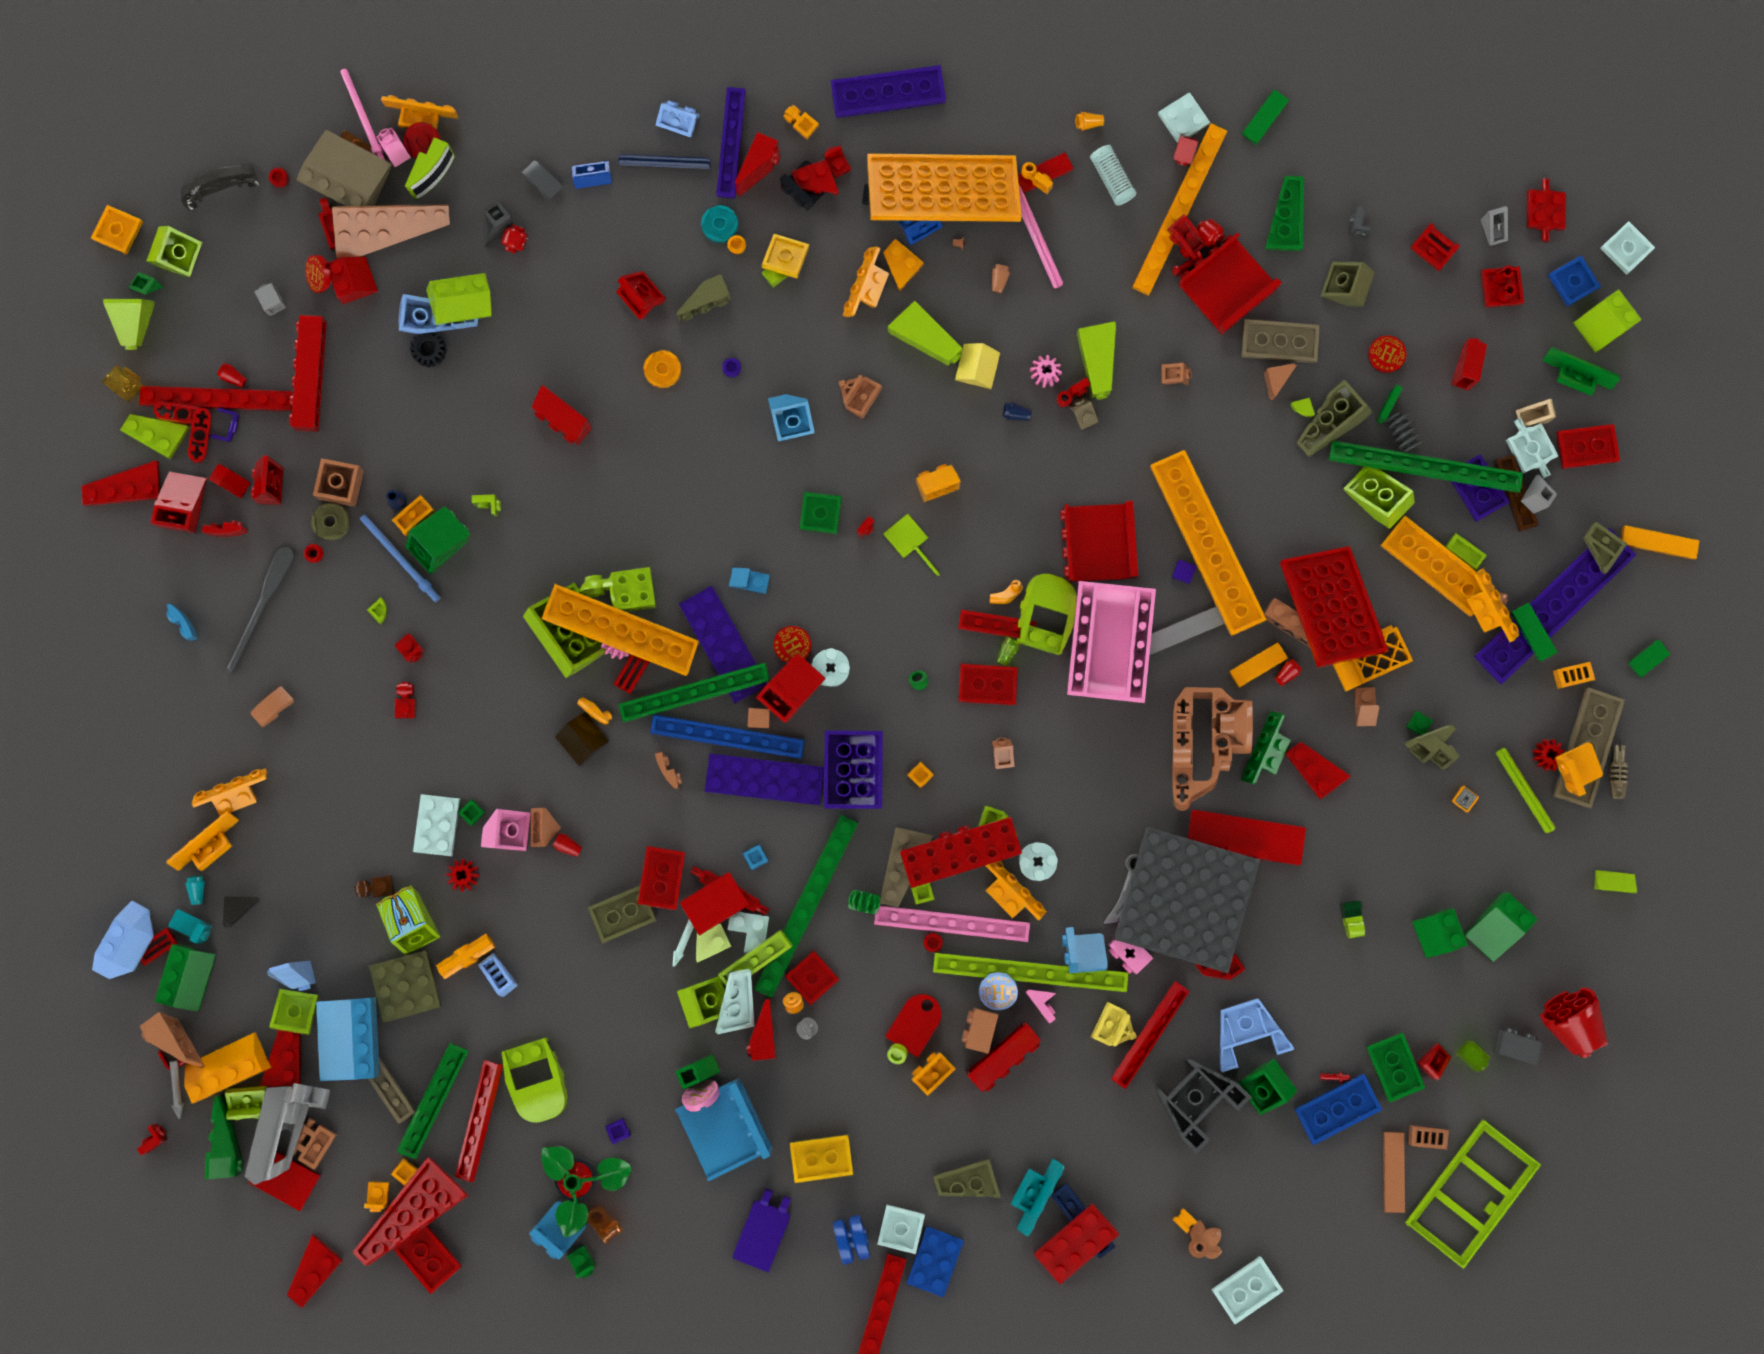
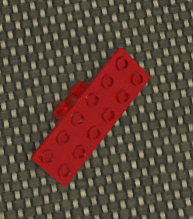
M1191 810L1187 839L1259 859L1260 863L1261 860L1300 866L1302 863L1306 828Z
M1004 818L975 828H969V825L957 828L958 832L951 834L950 831L940 833V837L936 838L937 840L901 850L900 855L910 887L921 886L1021 855L1022 850L1012 818Z

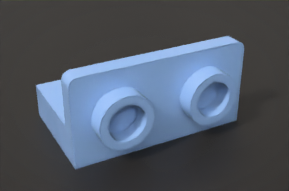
M668 100L661 103L656 126L692 137L697 118L700 117V114L696 113L694 108L685 106L684 109L678 107L677 102Z

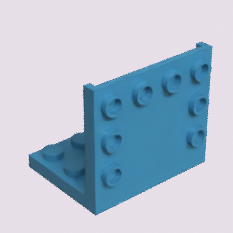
M740 1078L719 1087V1097L707 1108L704 1106L698 1112H690L682 1105L675 1109L708 1181L759 1156H762L764 1160L771 1156L773 1150Z

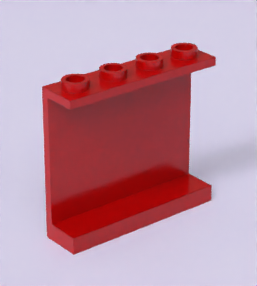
M1239 233L1226 237L1221 247H1214L1208 253L1210 256L1205 260L1201 258L1194 264L1195 268L1193 270H1186L1180 276L1181 280L1178 284L1221 335L1274 293L1282 284L1278 278L1272 280L1238 241Z
M1133 500L1125 501L1124 504L1069 507V504L1064 505L1063 510H1060V520L1064 521L1061 537L1062 540H1065V547H1063L1062 552L1063 559H1066L1067 566H1064V577H1068V582L1136 579L1138 577Z

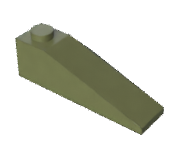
M1343 380L1329 392L1326 401L1316 412L1317 415L1308 424L1297 441V444L1308 457L1359 425L1373 413L1346 380Z

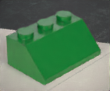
M181 944L171 945L154 1002L174 1008L199 1011L217 954Z

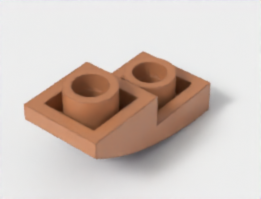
M280 686L262 700L250 712V715L263 728L278 718L279 712L294 703L293 698Z
M663 752L655 753L659 768L666 780L676 790L680 789L679 784H682L680 772L676 773L675 769L668 770L667 767H670L668 755L665 756Z

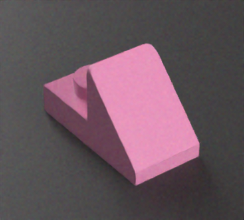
M1032 989L1025 990V993L1049 1024L1056 1019L1053 1016L1056 1012L1050 1004L1045 1005L1044 1003L1056 993Z

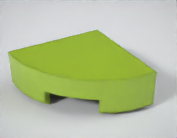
M1310 397L1290 404L1295 412L1304 417L1315 416Z
M382 597L367 609L379 624H382L387 616V605Z

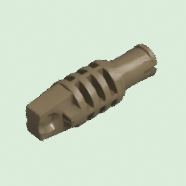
M1613 745V762L1610 764V788L1613 799H1624L1628 785V765L1625 763L1626 746L1624 745L1620 746V752L1619 745Z

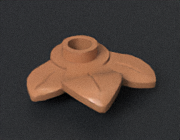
M1198 1220L1190 1230L1191 1241L1188 1245V1250L1195 1258H1202L1204 1256L1209 1259L1217 1258L1222 1253L1221 1248L1217 1245L1221 1239V1230L1219 1228L1206 1229L1203 1222ZM1198 1244L1201 1246L1200 1252L1196 1249Z

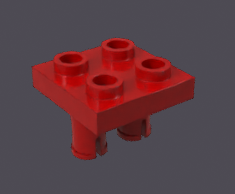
M1507 265L1503 268L1483 269L1481 271L1485 308L1524 304L1520 266L1512 267Z

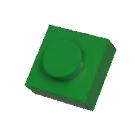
M1415 711L1406 728L1420 736L1427 733L1433 720L1419 711Z

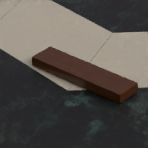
M1514 454L1494 461L1498 469L1520 472ZM1522 479L1520 493L1504 490L1506 497L1510 501L1509 505L1519 532L1539 525L1535 513L1533 514L1521 502L1527 491Z

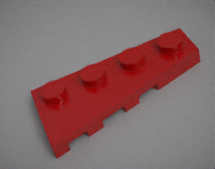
M155 460L81 486L82 505L92 506L157 499L161 491L159 461Z

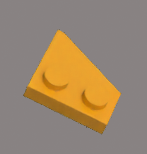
M896 239L883 252L886 263H888L899 291L905 287L924 265L922 260Z

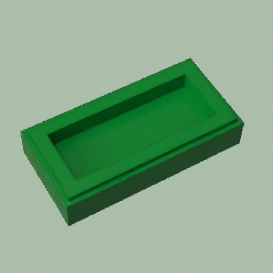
M1395 385L1391 389L1376 418L1377 423L1383 424L1386 421L1403 387Z
M1658 639L1630 660L1628 665L1641 678L1671 655V653Z

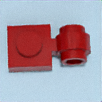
M1087 378L1071 386L1067 391L1060 392L1056 399L1057 404L1060 407H1068L1073 397H1081L1086 394L1090 385ZM1065 397L1067 401H1063L1061 398Z
M401 682L396 687L397 695H400L402 699H395V718L416 719V699H409L410 695H414V684Z

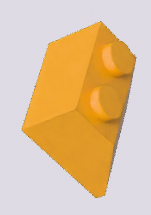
M947 464L938 466L936 471L930 473L929 471H924L918 474L919 477L916 478V484L923 502L959 490L961 483L953 466H947Z

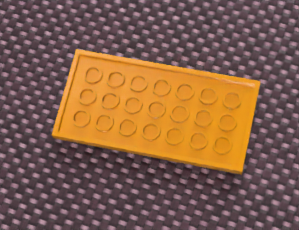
M867 153L870 220L1021 222L1022 214L1016 155Z

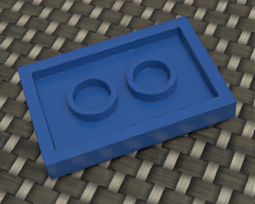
M926 1226L906 1283L944 1298L964 1239Z

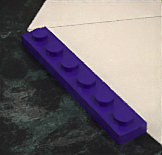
M727 87L716 196L720 198L735 199L736 197L735 180L738 176L746 96L745 88Z

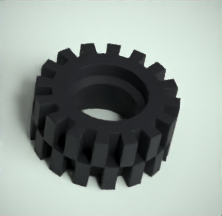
M434 332L418 334L419 336L417 337L414 336V341L410 342L412 346L410 351L413 358L420 365H425L426 367H430V365L435 367L436 363L441 364L440 360H444V354H447L446 344L443 339ZM427 342L435 345L434 353L429 356L422 354L421 351L422 346Z

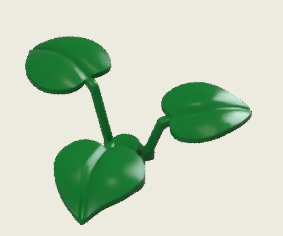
M565 1147L542 1148L541 1159L546 1175L555 1181H560L565 1176L564 1187L570 1191V1195H572L574 1203L572 1201L562 1202L556 1210V1221L563 1236L569 1237L578 1233L588 1221V1207L585 1204H577L578 1199L575 1194L576 1191L582 1188L583 1183L601 1179V1185L604 1189L617 1191L628 1180L632 1171L630 1164L622 1159L607 1158L601 1161L597 1167L600 1176L581 1178L578 1175H570L569 1170L573 1168L575 1160L573 1153Z

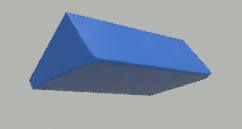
M609 161L572 166V177L576 189L612 183Z

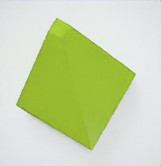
M767 269L761 273L772 288L788 277L787 275Z

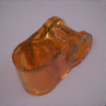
M596 1205L590 1210L588 1222L605 1244L608 1245L613 1237L623 1232L620 1224L603 1206ZM600 1212L603 1218L595 1220L592 1213Z

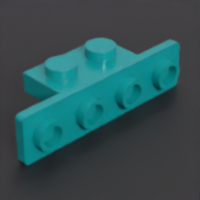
M1052 1159L1044 1175L1029 1168L1011 1202L1014 1207L1025 1211L1017 1226V1230L1026 1236H1029L1034 1229L1035 1223L1043 1212L1049 1196L1053 1193L1058 1179L1062 1176L1065 1165L1055 1159Z

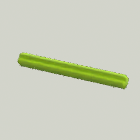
M1502 748L1496 752L1497 757L1545 833L1555 830L1553 822L1507 749Z

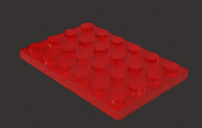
M1350 546L1283 559L1279 562L1317 668L1384 654L1389 651Z

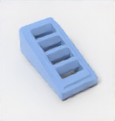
M492 953L478 964L499 996H506L518 986L495 953ZM492 962H495V965H493L490 969L487 970L486 967L489 966ZM499 968V971L492 976L491 973ZM504 976L500 981L496 982L499 977Z

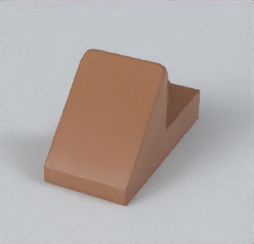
M1375 687L1354 688L1356 726H1376L1379 705H1376Z

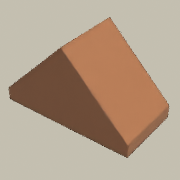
M1293 363L1266 369L1264 377L1269 399L1273 401L1297 365Z

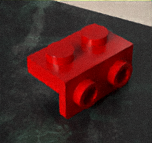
M1182 215L1167 229L1170 234L1169 239L1175 245L1178 244L1181 248L1179 251L1186 259L1195 260L1197 258L1196 252L1202 249L1205 244L1201 240L1200 233L1188 217Z

